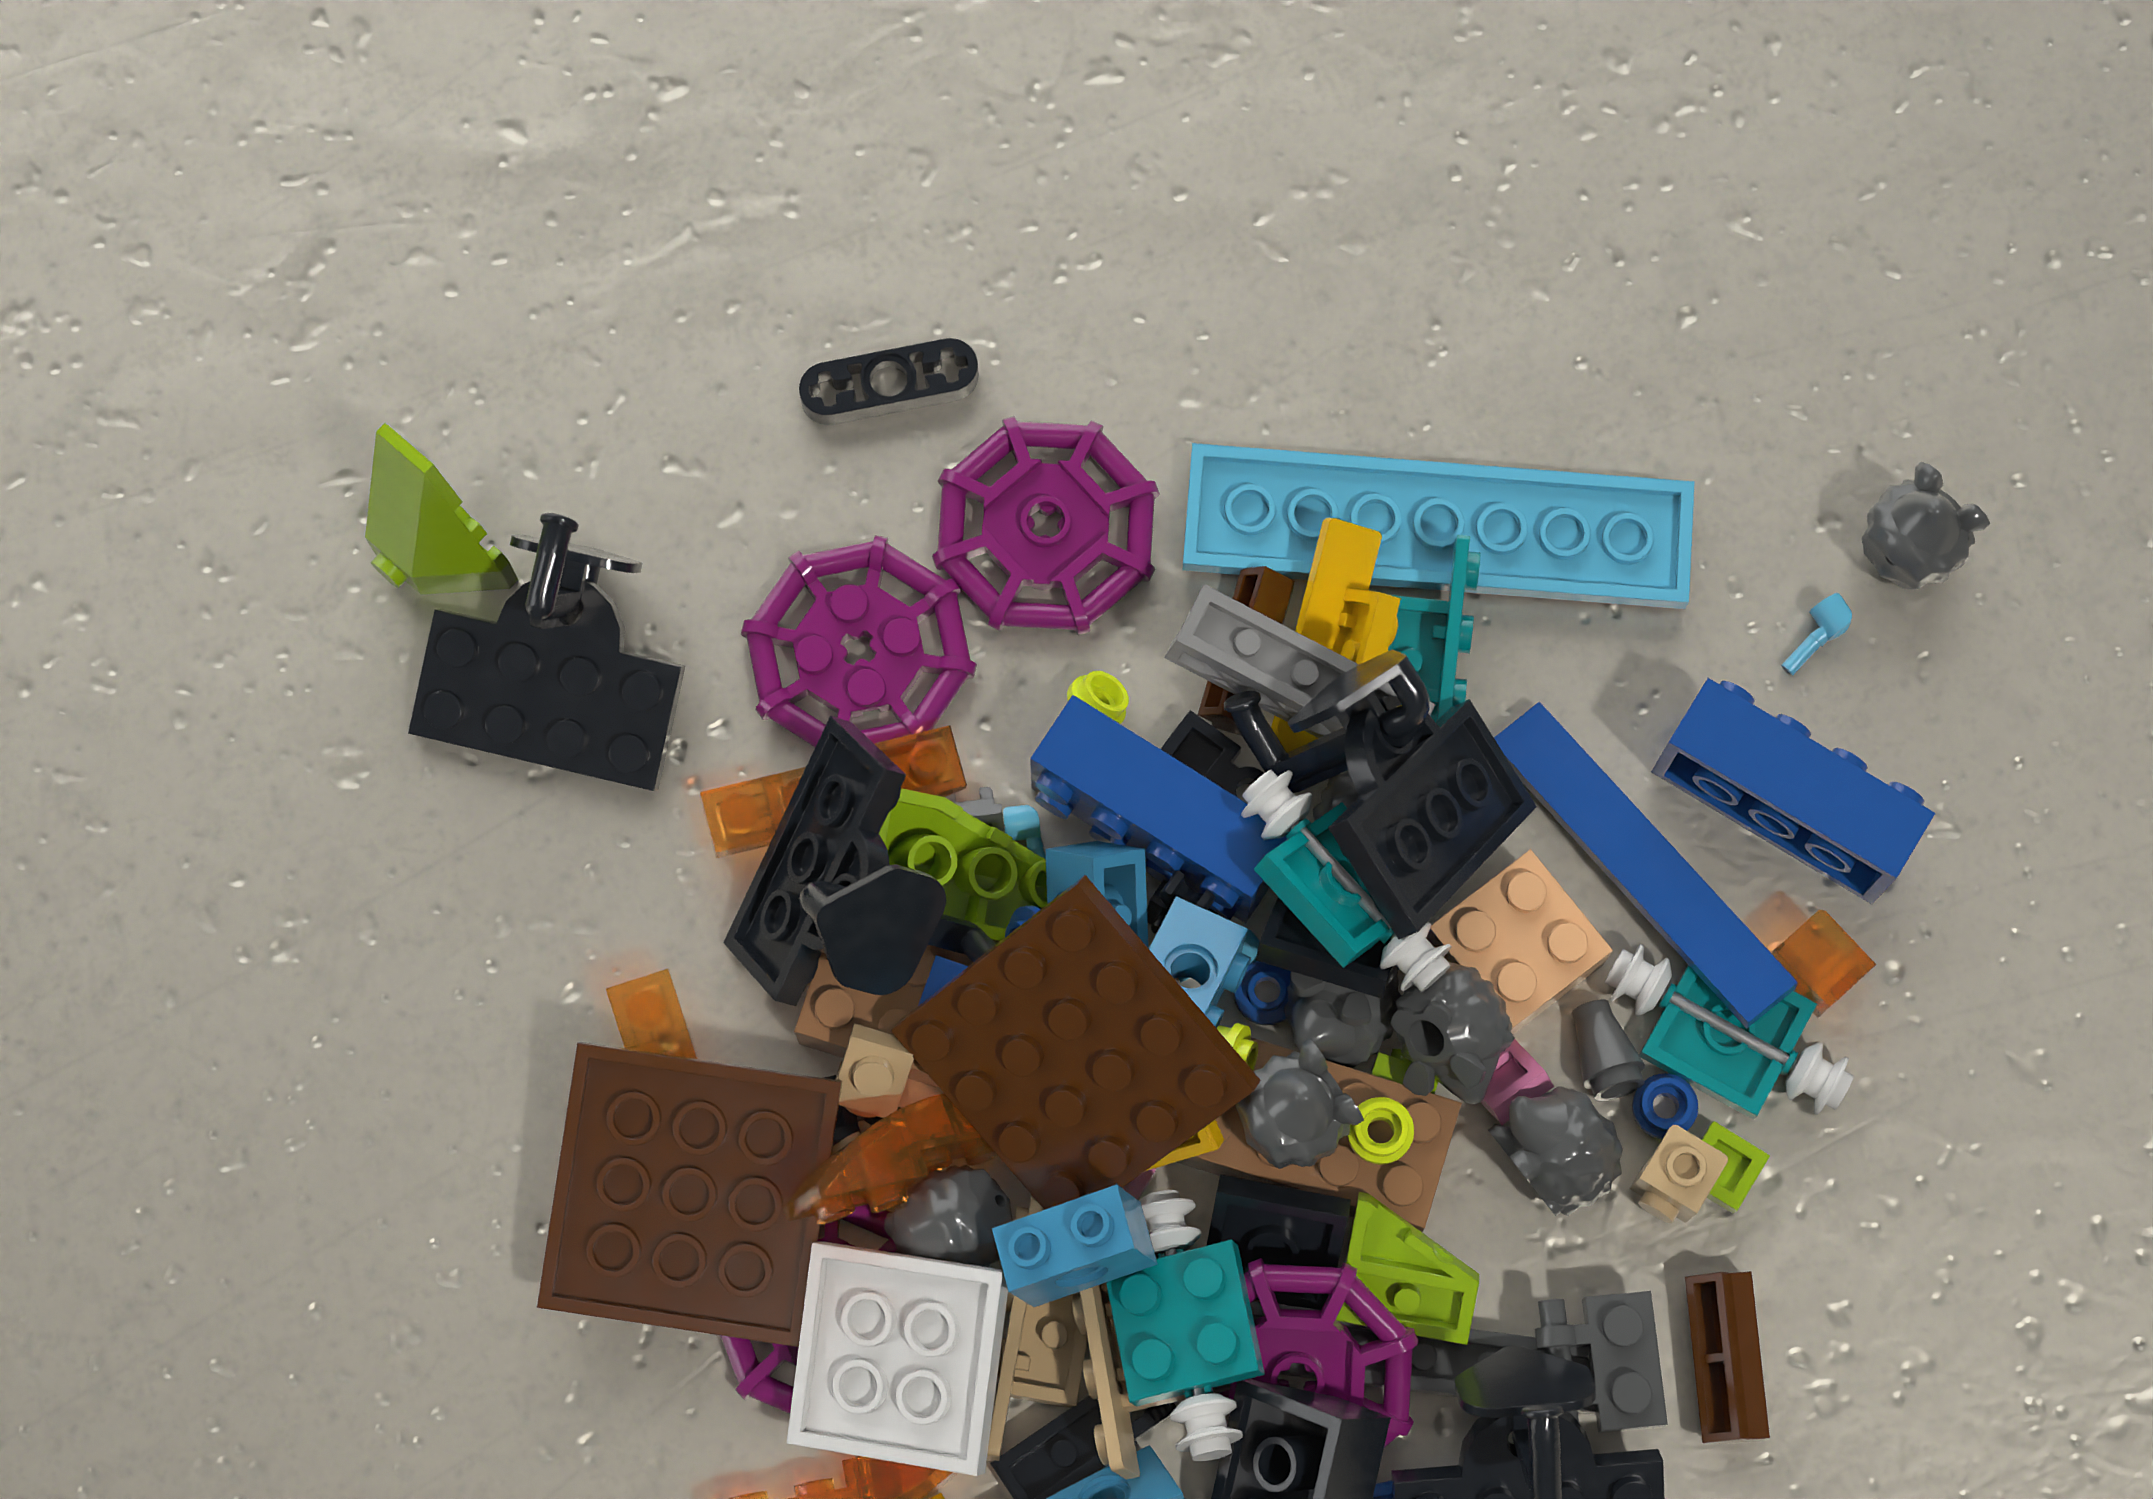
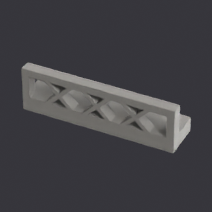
M1205 584L1164 657L1233 694L1244 691L1259 692L1261 695L1260 708L1287 722L1329 683L1359 665ZM1388 682L1373 691L1378 699L1389 695L1396 696ZM1429 701L1430 710H1429V712H1428L1429 715L1431 714V712H1432V710H1433V708H1434V706H1435V704H1433V703L1430 702V701ZM1335 715L1304 731L1320 738L1343 728Z

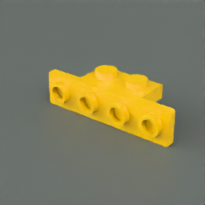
M1325 518L1322 522L1295 632L1357 664H1361L1388 651L1397 634V612L1401 598L1381 592L1369 591L1382 539L1381 533L1340 519ZM1274 715L1271 728L1286 752L1318 739L1304 730L1293 733L1287 721Z

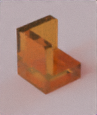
M1818 910L1772 952V955L1798 982L1794 991L1817 1003L1813 1011L1817 1018L1825 1013L1876 965L1825 910Z

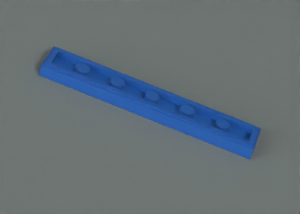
M1540 701L1494 737L1521 782L1746 1029L1796 989L1798 982Z

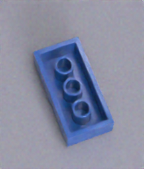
M1707 678L1651 773L1872 905L1897 879L1933 819L1935 812L1923 806L1925 802L1923 797L1912 788L1898 782H1890L1888 785L1866 772L1868 769L1866 763L1853 753L1841 748H1834L1831 751L1810 739L1811 732L1794 718L1783 714H1778L1775 718L1753 705L1755 699L1742 687L1729 681H1721L1718 684Z
M1071 696L1030 758L1031 789L1038 792L1035 800L1043 808L1059 818L1067 820L1069 815L1072 814L1092 826L1089 834L1096 841L1145 849L1146 872L1160 882L1163 879L1168 881L1174 871H1180L1185 874V884L1192 890L1203 894L1207 889L1215 895V901L1210 909L1227 920H1231L1234 916L1246 924L1270 888L1255 872L1254 868L1267 853L1288 840L1286 835L1282 838L1264 840L1261 835L1266 822L1260 815L1256 814L1243 818L1241 815L1244 808L1248 805L1247 803L1078 697Z

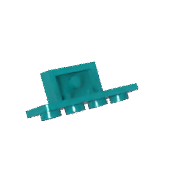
M1457 535L1455 539L1448 601L1395 596L1401 598L1397 612L1398 629L1388 651L1396 650L1407 655L1426 687L1429 701L1435 704L1430 714L1435 722L1451 707L1466 700L1467 679L1455 678L1458 653L1470 654L1474 616L1462 615L1464 591L1477 590L1481 555L1480 552L1469 551L1470 536Z

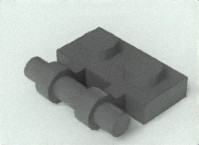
M1651 1291L1584 1297L1582 1299L1585 1324L1567 1325L1564 1299H1550L1538 1302L1541 1327L1535 1329L1537 1350H1544L1546 1354L1572 1361L1570 1348L1588 1347L1590 1371L1596 1387V1398L1587 1407L1595 1406L1598 1433L1665 1427L1668 1425ZM1578 1410L1570 1411L1579 1422Z

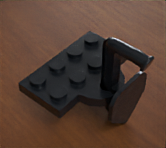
M544 513L540 517V522L543 524L540 538L526 535L511 536L510 546L535 552L536 558L531 581L523 584L506 600L497 622L444 609L434 610L408 734L656 791L660 785L685 666L624 652L625 626L616 603L597 585L600 568L626 573H640L642 562L600 549L569 543L570 537L573 532L578 530V523L560 514Z
M1396 650L1387 651L1345 672L1329 683L1288 722L1293 733L1301 732L1335 715L1343 728L1289 752H1286L1264 717L1259 706L1261 701L1259 692H1240L1229 697L1224 702L1225 711L1232 714L1239 732L1264 772L1272 770L1277 776L1288 770L1293 773L1288 784V788L1292 793L1300 792L1345 771L1349 772L1360 797L1328 829L1339 844L1341 852L1349 860L1370 893L1377 909L1385 917L1398 939L1419 932L1537 807L1471 700L1468 699L1451 707L1435 722L1428 714L1430 710L1429 694L1422 679L1407 655ZM1388 682L1396 696L1389 695L1378 699L1373 691Z
M830 716L723 942L774 1001L792 1006H797L806 985L814 978L822 952L826 954L833 976L842 986L874 995H887L896 992L908 983L915 973L928 945L964 954L972 962H975L996 945L978 925L943 914L946 906L945 890L932 875L904 866L889 864L888 850L879 832L888 813L894 809L900 798L901 786L906 774L852 722Z
M1522 1346L1502 1348L1455 1377V1391L1460 1407L1465 1412L1480 1417L1474 1422L1462 1441L1458 1465L1391 1471L1393 1499H1665L1664 1466L1659 1449L1592 1453L1586 1431L1570 1413V1411L1583 1409L1595 1401L1596 1387L1589 1368L1573 1361ZM1511 1432L1514 1444L1508 1441V1436Z

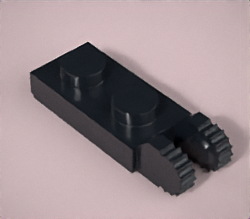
M1090 1395L1078 1402L1076 1406L1071 1407L1001 1455L999 1461L990 1463L1013 1499H1046L1108 1466L1103 1465L1099 1458L1094 1437L1095 1426L1102 1424L1098 1399H1092ZM1173 1402L1150 1407L1144 1411L1141 1417L1131 1423L1135 1446L1138 1445L1136 1441L1138 1438L1170 1417V1414L1176 1408Z

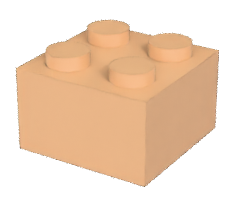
M1531 849L1433 923L1426 937L1435 948L1450 944L1452 947L1444 956L1448 962L1475 967L1482 979L1488 980L1494 985L1495 992L1506 1002V1014L1510 1017L1512 1023V1034H1515L1603 966L1613 951Z

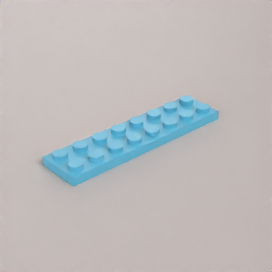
M1192 443L1182 571L1239 575L1240 571L1245 568L1267 566L1290 579L1308 580L1322 522L1325 518H1336L1381 533L1382 539L1370 585L1450 591L1455 539L1457 535L1470 536L1469 551L1480 552L1481 555L1477 590H1465L1464 592L1686 609L1689 603L1695 481Z

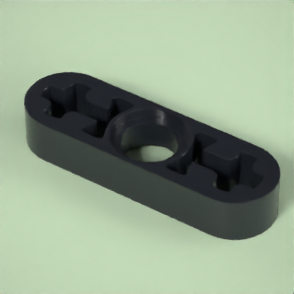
M954 338L940 339L815 364L803 374L799 384V394L802 407L810 419L823 425H835L961 400L967 397L977 385L979 377L978 361L975 352L967 343ZM945 358H954L956 366H967V368L959 370V380L955 382H947L943 373L925 375L927 388L918 390L916 369L913 363L922 362L923 374L941 370L942 360ZM894 367L901 370L907 377V384L903 391L895 396L878 394L872 388L871 381L875 373L880 369ZM861 373L860 379L865 401L856 402L855 389L836 394V404L832 406H824L821 397L811 398V396L820 393V383L825 381H832L835 390L854 388L851 375Z

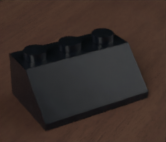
M1253 1379L1237 1381L1233 1398L1237 1407L1230 1412L1227 1427L1242 1431L1243 1437L1231 1443V1454L1220 1458L1211 1499H1373L1391 1417L1335 1396Z

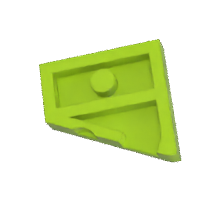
M1359 1192L1346 1264L1357 1268L1356 1276L1404 1327L1413 1328L1416 1336L1467 1345L1479 1287V1273L1369 1193ZM1344 1302L1336 1320L1367 1326Z

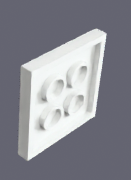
M822 1241L812 1243L787 1444L973 1476L984 1474L1008 1295L1003 1270Z

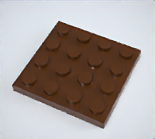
M1086 875L903 1017L891 1030L894 1036L909 1053L913 1054L912 1057L1044 1210L1114 1185L1123 1188L1254 1092L1261 1081Z
M578 1042L537 1308L799 1347L812 1243L819 1241L843 1081Z

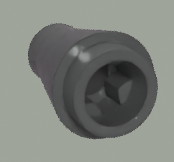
M1594 1000L1575 1008L1571 1014L1576 1025L1583 1086L1592 1090L1597 1101L1617 1099L1631 1094L1642 1087L1644 1080L1641 1071L1645 1068V1064L1612 1013L1608 1000Z

